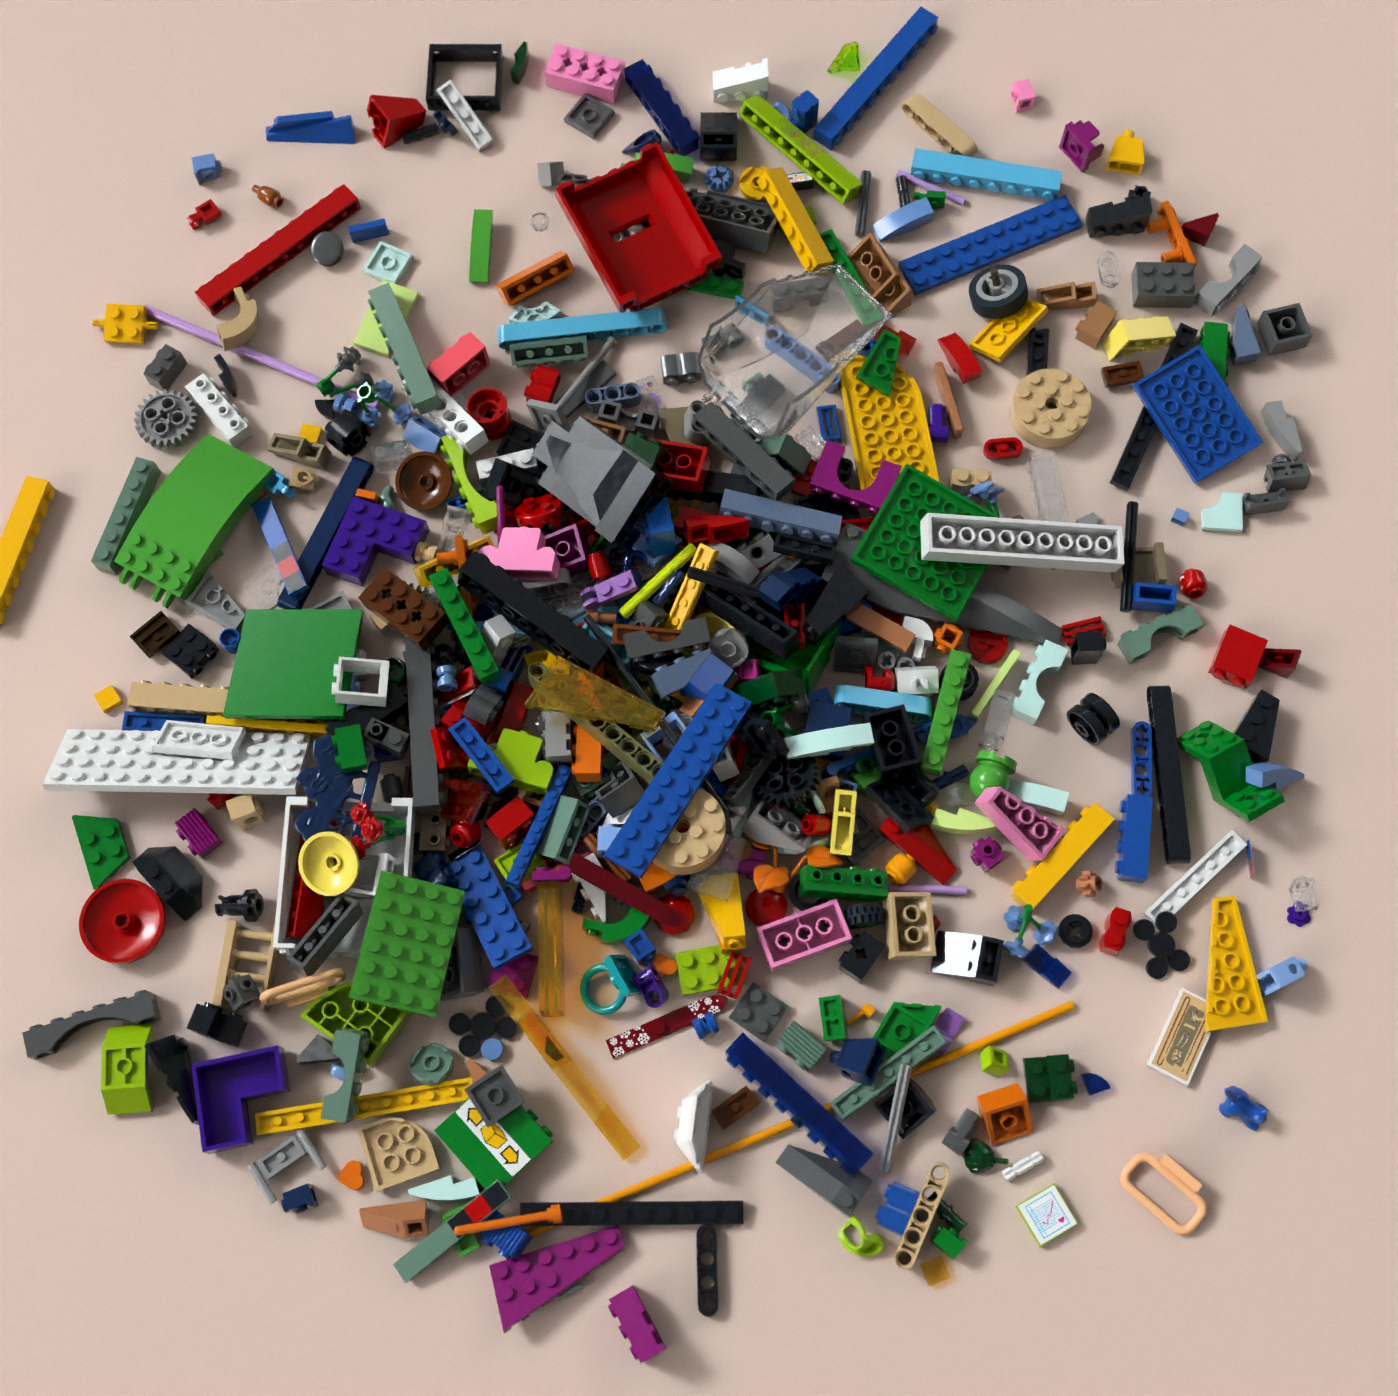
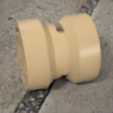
M420 541L416 547L414 559L419 562L424 560L426 562L436 558V553H440V547L435 545L428 546L427 543Z

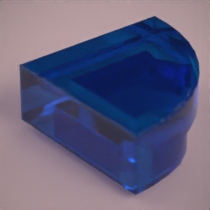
M1085 1073L1081 1075L1089 1096L1110 1089L1108 1082L1097 1074Z

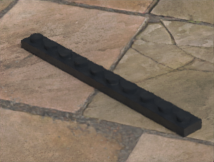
M1183 323L1179 324L1175 332L1176 337L1172 340L1161 367L1190 350L1197 335V329ZM1144 405L1109 482L1125 491H1128L1157 426Z
M743 1200L520 1202V1215L547 1211V1208H551V1205L560 1204L563 1218L561 1223L553 1224V1222L545 1220L520 1226L744 1224Z

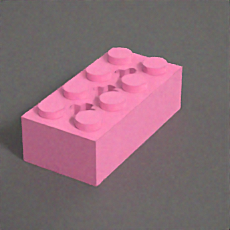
M556 43L544 74L547 87L581 96L586 93L596 100L615 104L626 76L625 61Z
M837 899L756 928L758 940L771 972L847 945L852 940ZM820 925L828 926L827 931H820ZM800 932L808 933L807 939L800 938ZM781 939L788 941L787 947L779 945Z

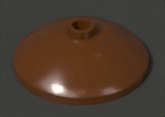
M427 451L416 452L405 458L400 464L395 477L396 491L400 499L407 506L421 511L432 510L440 506L448 498L453 484L452 472L447 462L439 455ZM427 480L431 481L429 486L426 485Z

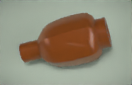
M258 185L252 187V191L257 193L258 199L264 204L273 208H279L283 204L280 192L268 186L259 187Z

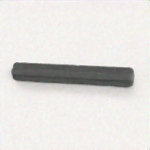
M863 170L861 173L863 185L859 191L855 228L856 237H864L866 230L871 172Z

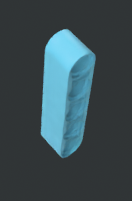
M838 685L834 689V705L837 703L845 704L848 708H852V714L864 715L904 704L910 722L926 724L932 721V700L928 697L850 685Z

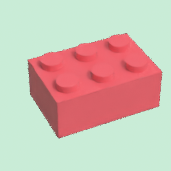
M471 332L461 336L456 344L447 348L438 359L430 362L427 367L429 376L452 398L490 366L486 346Z

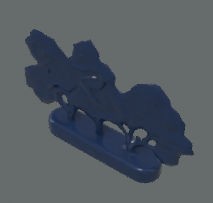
M326 734L323 737H318L314 741L312 754L316 758L318 767L306 768L295 778L301 786L305 787L304 792L306 796L310 799H315L316 806L303 811L294 821V825L298 832L302 834L303 839L307 841L317 833L325 831L334 832L336 829H340L339 834L345 836L342 830L346 825L352 823L354 825L352 837L358 835L363 840L361 827L358 824H354V820L345 813L343 806L346 799L353 798L367 803L368 811H370L381 762L371 761L367 773L356 771L342 774L341 768L336 766L335 756L339 755L338 748H333L331 735ZM362 737L367 759L372 751L366 744V738ZM365 778L362 795L354 793L353 779ZM338 811H341L343 816H339ZM336 819L345 820L340 822L341 825L332 826V822Z

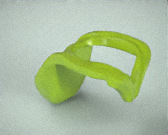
M855 1215L849 1217V1221L843 1225L838 1233V1238L847 1251L859 1256L869 1257L877 1255L884 1247L882 1236L879 1234L868 1235ZM851 1225L860 1232L862 1241L859 1246H854L844 1233Z

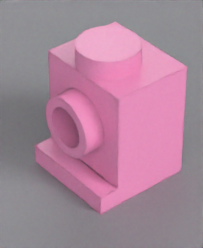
M1029 79L1015 81L1012 84L1013 91H1011L1012 101L1016 103L1015 112L1033 108L1036 96Z

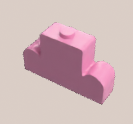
M524 526L520 528L505 527L502 529L498 549L487 545L478 552L479 554H485L494 565L504 568L506 574L512 578L535 581H557L560 562L551 547H545L546 539L540 528Z

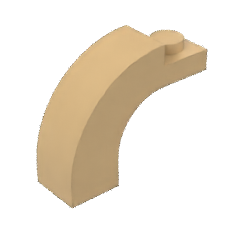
M241 287L234 288L235 302L240 311L239 315L231 321L217 324L218 338L224 351L245 344L252 338L258 326L255 299L250 300L248 294H244Z

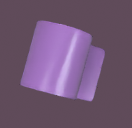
M950 1008L944 1010L935 1025L948 1042L947 1045L939 1050L943 1054L949 1048L955 1034L965 1020L964 1017Z

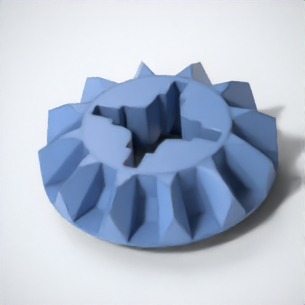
M722 164L720 166L713 165L711 169L707 170L705 175L706 185L718 192L728 190L734 183V173L729 169V166L724 167ZM717 174L723 176V182L717 178Z

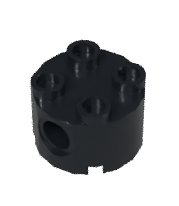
M347 409L342 410L340 415L325 426L327 441L345 456L348 454L355 456L361 452L368 443L366 441L367 436L369 438L371 436L370 426Z

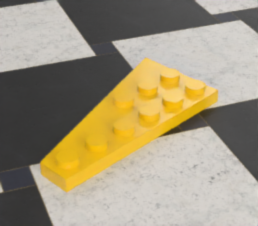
M1233 895L1215 898L1212 900L1205 1032L1268 1022V1017L1236 897Z

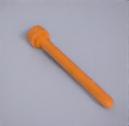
M551 1205V1208H547V1211L457 1226L454 1228V1233L456 1235H464L545 1220L553 1222V1224L563 1222L561 1205Z

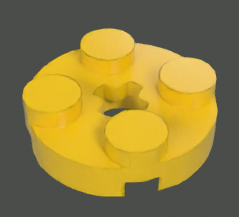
M753 166L743 171L740 176L739 190L746 199L758 202L766 200L759 186H755L754 182L757 183L759 177L768 168L763 166L754 168Z

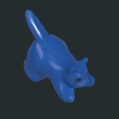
M1236 1086L1224 1089L1227 1098L1224 1103L1219 1105V1111L1224 1117H1239L1253 1131L1258 1130V1124L1267 1121L1266 1113L1268 1110L1266 1107L1251 1100L1244 1090Z

